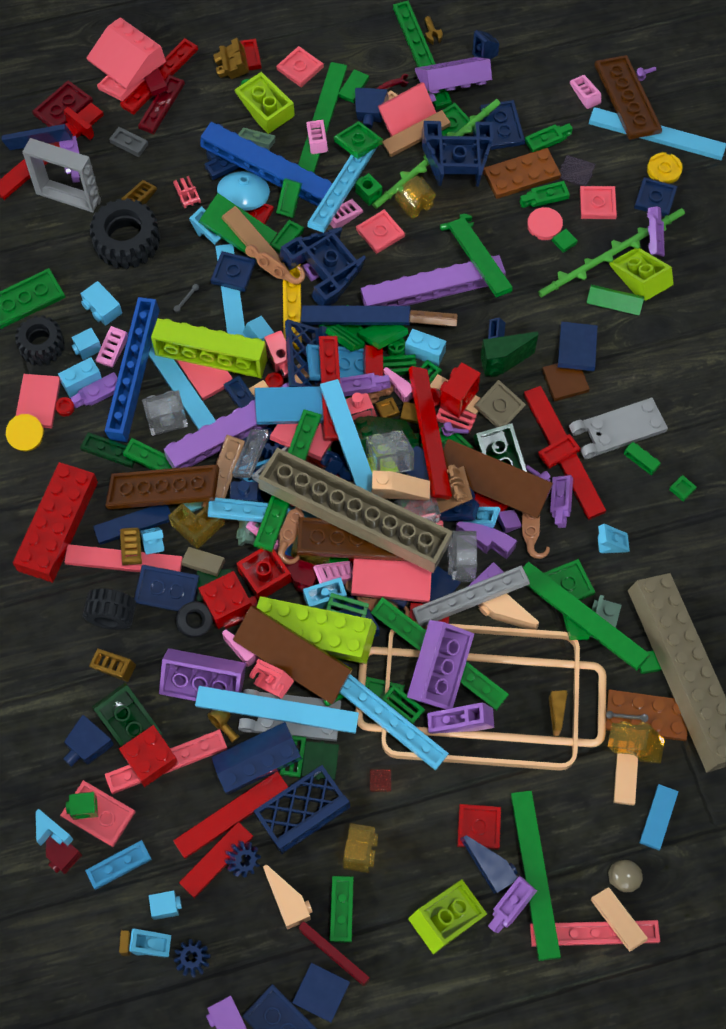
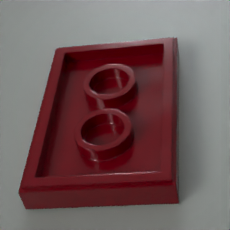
M68 80L35 108L32 113L48 127L66 124L64 109L70 107L78 114L88 104L92 103L93 99Z

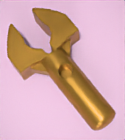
M425 17L429 30L428 33H425L426 41L434 45V35L440 43L443 38L442 30H436L431 17Z

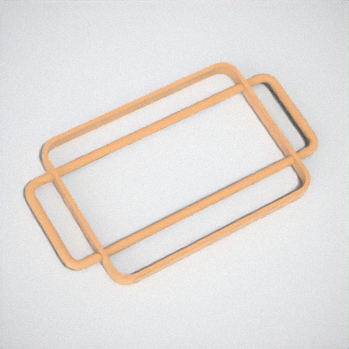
M450 624L472 633L563 639L569 641L574 647V661L473 653L468 654L467 661L573 668L572 738L484 731L430 734L428 727L417 728L427 736L572 746V757L566 763H549L448 755L443 762L566 770L575 762L578 746L597 747L602 744L606 735V671L598 663L579 661L580 646L578 640H569L568 633L561 631ZM428 625L423 626L422 628L427 630ZM392 629L389 633L388 647H371L369 656L388 655L385 694L390 687L392 656L418 658L420 651L417 649L392 648L393 637L396 633ZM359 663L358 681L365 686L367 664ZM579 669L595 670L598 673V734L595 739L578 738ZM356 707L355 712L359 713L358 727L365 731L382 732V748L387 755L396 759L422 760L411 752L391 750L386 744V733L388 732L379 724L366 723L363 720V712Z

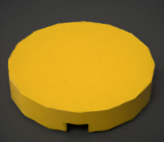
M658 153L649 160L647 172L651 179L671 184L676 182L681 176L682 163L673 154Z
M20 414L9 421L6 427V438L13 448L20 451H31L36 449L42 442L44 428L36 417L30 414Z

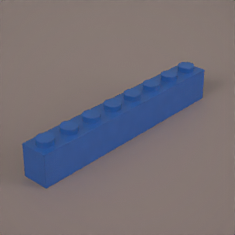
M210 122L201 135L200 147L282 188L285 178L301 182L302 186L299 197L316 206H319L333 184L328 179H323L314 172L307 171L296 163H291L284 157L254 144L251 140L240 137L237 133L231 132L219 124Z
M141 297L137 299L105 427V433L110 440L128 442L152 343L151 336L160 311L156 299Z

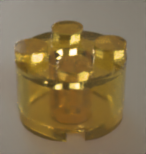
M417 176L407 181L403 185L404 189L401 193L398 190L395 195V200L408 216L414 219L420 214V211L423 209L429 210L434 205L432 201L436 193L422 176L421 179Z

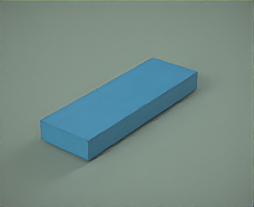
M658 784L639 842L640 844L656 850L661 849L679 791Z
M141 840L85 871L93 888L96 890L152 859Z

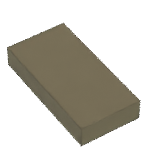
M188 547L181 564L182 566L218 577L225 558Z

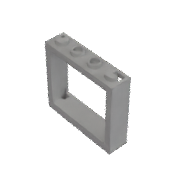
M32 138L29 139L22 152L36 194L94 212L97 204L99 205L101 202V197L99 196L90 158ZM43 161L79 172L84 191L49 180Z

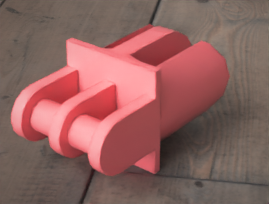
M186 176L188 186L184 178L180 179L182 191L177 180L173 181L184 209L188 205L194 206V203H201L196 187L193 186L189 176Z

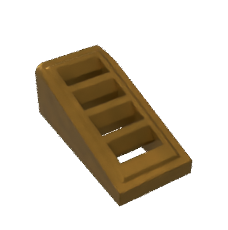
M142 180L122 200L129 198L135 202L136 199L142 202V205L146 204L156 192L157 187Z
M139 528L120 529L122 565L142 564Z
M97 648L89 667L128 682L136 664L131 659ZM105 656V659L102 665L100 666V661L102 657ZM110 659H112V661H111L109 667L107 668V665H108ZM120 662L119 665H118V667H117V669H116V671H115L114 669H115L117 663Z
M567 690L552 691L549 696L554 736H559L562 730Z

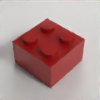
M462 362L458 368L455 367L450 374L448 382L444 381L440 388V408L460 418L478 393L481 373Z
M259 549L237 562L238 572L258 601L260 596L268 597L292 582L291 573L274 549L273 552Z
M234 571L198 588L201 598L209 608L218 629L245 616L250 606H252Z
M154 725L119 748L144 787L179 764L176 756Z

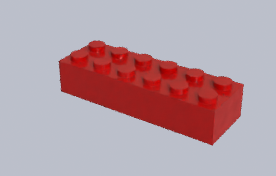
M61 462L58 463L13 561L18 572L54 582L66 555L68 544H71L98 482L94 473Z

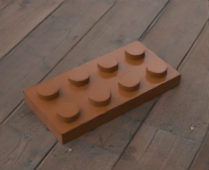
M548 148L485 167L483 171L496 199L561 178V173Z
M608 690L606 712L612 711L617 714L637 716L647 714L649 719L646 723H643L636 719L616 717L608 719L606 717L607 731L680 741L687 740V726L674 698Z

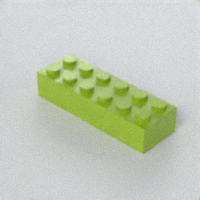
M157 318L151 336L155 355L257 378H262L267 363L266 343L259 338L252 339L240 334L233 335L222 330L215 331L203 326L196 327L188 323H177L170 319L163 320Z
M260 596L257 604L258 609L335 658L367 664L377 628L372 619Z

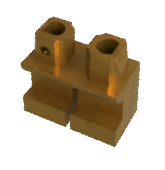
M238 38L231 40L232 44L227 47L219 46L220 52L213 55L217 65L223 63V65L216 67V72L220 78L229 76L231 79L249 73L245 48Z

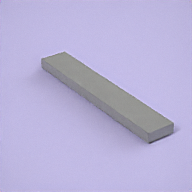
M521 565L415 607L412 611L418 625L423 627L428 625L429 620H441L529 585L530 582Z

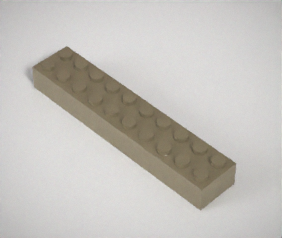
M279 448L275 450L258 478L260 490L434 573L451 541L453 531Z
M671 573L637 580L628 589V593L706 773L725 768L726 696Z

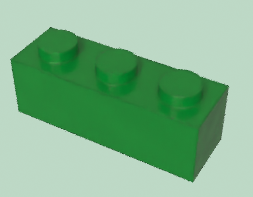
M632 442L625 449L624 455L651 476L659 468V460L652 457L648 451H644L638 444Z

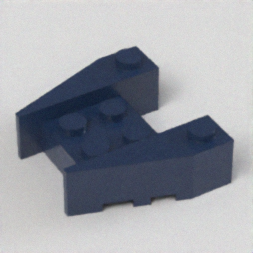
M424 121L421 132L422 148L438 185H442L444 174H475L476 186H479L494 138L493 122H475L473 136H442L441 121Z
M341 227L330 229L328 232L321 234L314 233L304 238L302 236L297 237L281 246L279 258L289 270L307 260L323 280L314 286L312 298L319 306H330L337 302L362 270L366 259L364 255L356 260L340 241Z

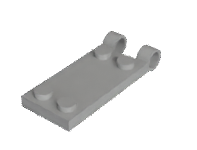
M653 398L586 420H576L569 425L573 436L588 432L593 442L580 449L584 459H590L629 445L632 442L635 443L667 432L668 430Z
M245 689L243 691L245 694L281 699L271 693L259 692L253 689ZM284 695L281 699L341 709L340 700L330 706H326L324 699ZM259 717L258 721L241 718L239 719L238 730L246 733L261 734L284 722ZM286 722L292 736L337 742L338 731Z

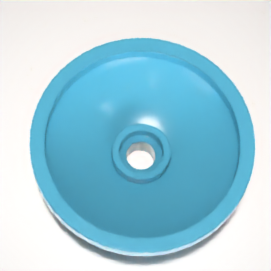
M239 171L223 177L218 183L217 193L244 211L264 205L269 198L270 189L263 178L251 172Z

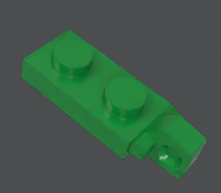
M570 123L561 127L555 124L526 136L525 142L531 152H536L564 141L568 136L572 135L573 128Z
M560 181L532 188L526 195L520 196L519 202L522 208L529 206L537 207L569 199L570 194L565 182Z

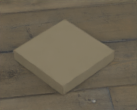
M498 380L474 407L495 427L509 424L526 404Z

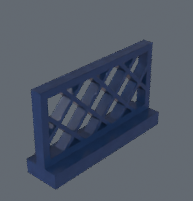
M289 319L285 321L289 387H313L309 382V378L306 379L300 371L304 368L309 375L308 363L299 355L303 352L307 357L306 346L301 343L298 337L301 336L307 344L319 345V336H328L325 333L327 327L315 328ZM291 327H294L298 331V336H296L293 333ZM306 331L312 333V341L305 333ZM293 341L299 347V352H297L294 349L292 344ZM294 358H296V360H297V361L300 363V365H301V367H300L299 369H298V367L294 364ZM295 374L303 382L302 384L295 382ZM314 381L315 387L320 386L321 381Z
M321 765L255 809L254 813L276 844L280 853L283 854L348 810L350 802L340 791L323 765ZM322 772L326 778L325 784H313L314 777ZM300 786L309 787L307 797L296 795L297 788ZM312 787L323 789L321 799L310 797ZM326 790L335 791L339 796L333 801L324 800ZM284 797L292 798L290 808L279 807L280 800ZM295 799L306 801L304 811L293 809ZM309 801L320 803V808L317 812H307ZM266 809L275 810L273 820L264 819L260 813ZM278 811L289 812L287 823L276 821ZM292 813L302 814V822L298 825L290 823ZM274 826H286L285 833L277 838L273 833Z

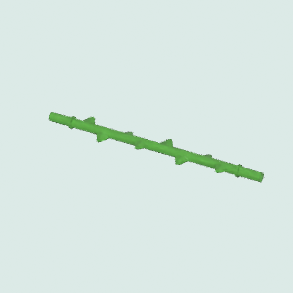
M495 99L486 108H483L478 115L470 116L471 121L458 132H448L446 135L464 136L467 133H472L475 122H480L485 117H488L500 105V101ZM424 155V160L412 171L400 172L402 179L388 191H385L372 204L375 209H378L388 199H391L394 194L403 195L405 193L403 186L419 173L427 171L426 167L429 165L426 155Z
M681 208L669 216L666 215L661 220L664 222V231H666L667 224H671L672 221L685 214L684 209ZM639 227L638 234L622 243L615 240L611 241L612 249L594 259L585 258V264L569 274L559 271L558 280L552 281L550 285L539 290V296L543 297L554 290H558L560 286L576 277L582 280L587 279L586 271L603 261L612 262V256L629 246L639 249V241L649 235L648 228Z

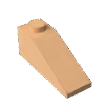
M373 471L371 493L386 499L430 500V481L393 471Z
M507 593L478 605L483 615L490 616L494 620L525 629H538L539 621Z
M268 865L263 866L286 928L290 929L301 924L303 921L311 920L309 914L313 911L309 901L304 902L302 895Z

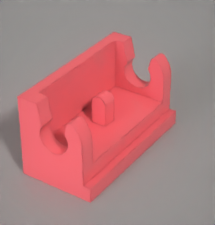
M258 659L249 677L253 679L259 672V676L254 684L282 699L294 680L283 670Z

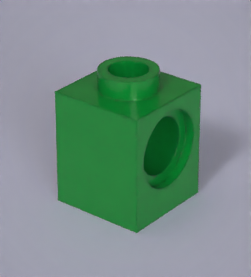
M369 173L364 177H360L355 182L357 195L368 206L382 196V186Z
M94 792L70 794L69 801H66L67 814H70L73 820L98 817L96 794Z

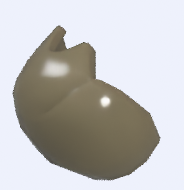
M630 860L616 861L611 865L608 872L610 884L621 892H634L643 881L642 870L636 863Z

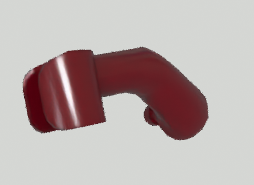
M403 74L400 78L389 80L376 89H389L396 85L406 87L409 82L403 79H407L409 76L408 74Z

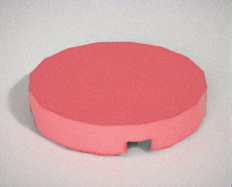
M541 207L535 209L530 214L527 222L528 230L531 235L538 237L537 239L551 240L561 232L563 219L556 210Z

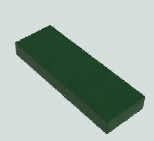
M90 432L87 433L80 447L81 451L129 468H133L135 461L123 456L127 445Z

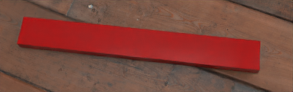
M92 103L88 104L78 113L79 116L91 125L104 116L103 111ZM67 122L65 124L73 136H76V139L82 134L70 123ZM59 142L49 143L51 145L60 147ZM25 159L0 179V197L3 200L31 178Z
M411 366L408 371L432 497L449 500L452 497L428 370Z
M538 386L525 391L524 397L549 445L567 436L542 387ZM575 453L560 462L559 465L565 476L571 475L573 477L572 490L587 519L589 520L604 514L606 509L577 454Z

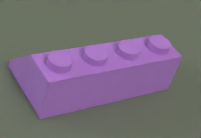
M473 57L415 68L420 83L423 82L429 93L440 92L439 89L444 88L446 91L454 90L455 86L460 85L461 88L470 87L471 83L482 85L486 84V81L492 80L491 63L488 58Z
M429 620L407 698L442 709L453 708L474 633L445 622Z
M168 648L162 659L159 694L196 701L199 686L241 693L246 663Z

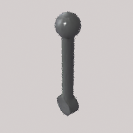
M194 284L191 291L180 304L174 306L173 310L175 313H180L184 303L195 291L199 290L198 284Z
M612 711L606 712L608 719L613 717L636 719L643 723H646L649 719L647 714L637 716L617 714Z

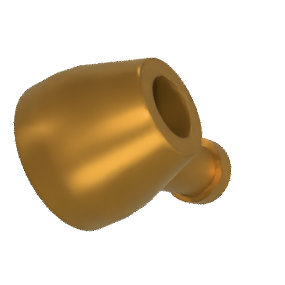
M212 710L208 713L210 722L217 729L222 730L232 743L235 742L240 736L227 724L231 717L230 713Z

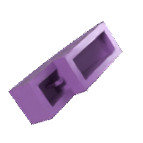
M458 522L456 524V533L486 554L490 549H493L507 559L516 548L517 540L499 530L471 522Z

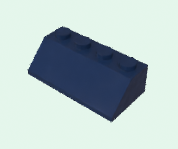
M286 722L211 757L218 778L225 793L228 795L303 759Z

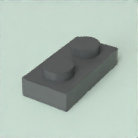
M120 127L117 128L109 139L111 144L137 157H140L148 146L147 140Z

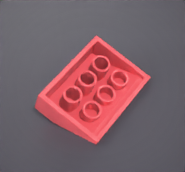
M121 17L105 29L87 56V60L127 90L166 62L162 47Z

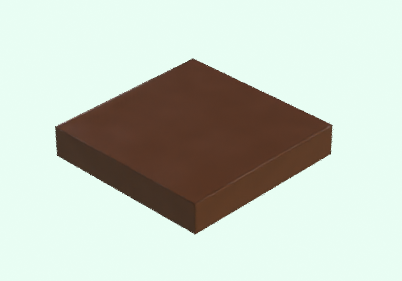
M558 363L542 367L543 375L554 401L589 392L590 388L582 370L557 367Z

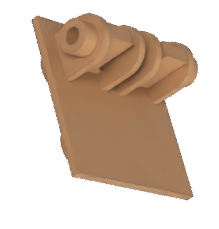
M455 465L448 466L447 473L452 497L449 500L434 497L438 514L473 499L464 466L457 468Z

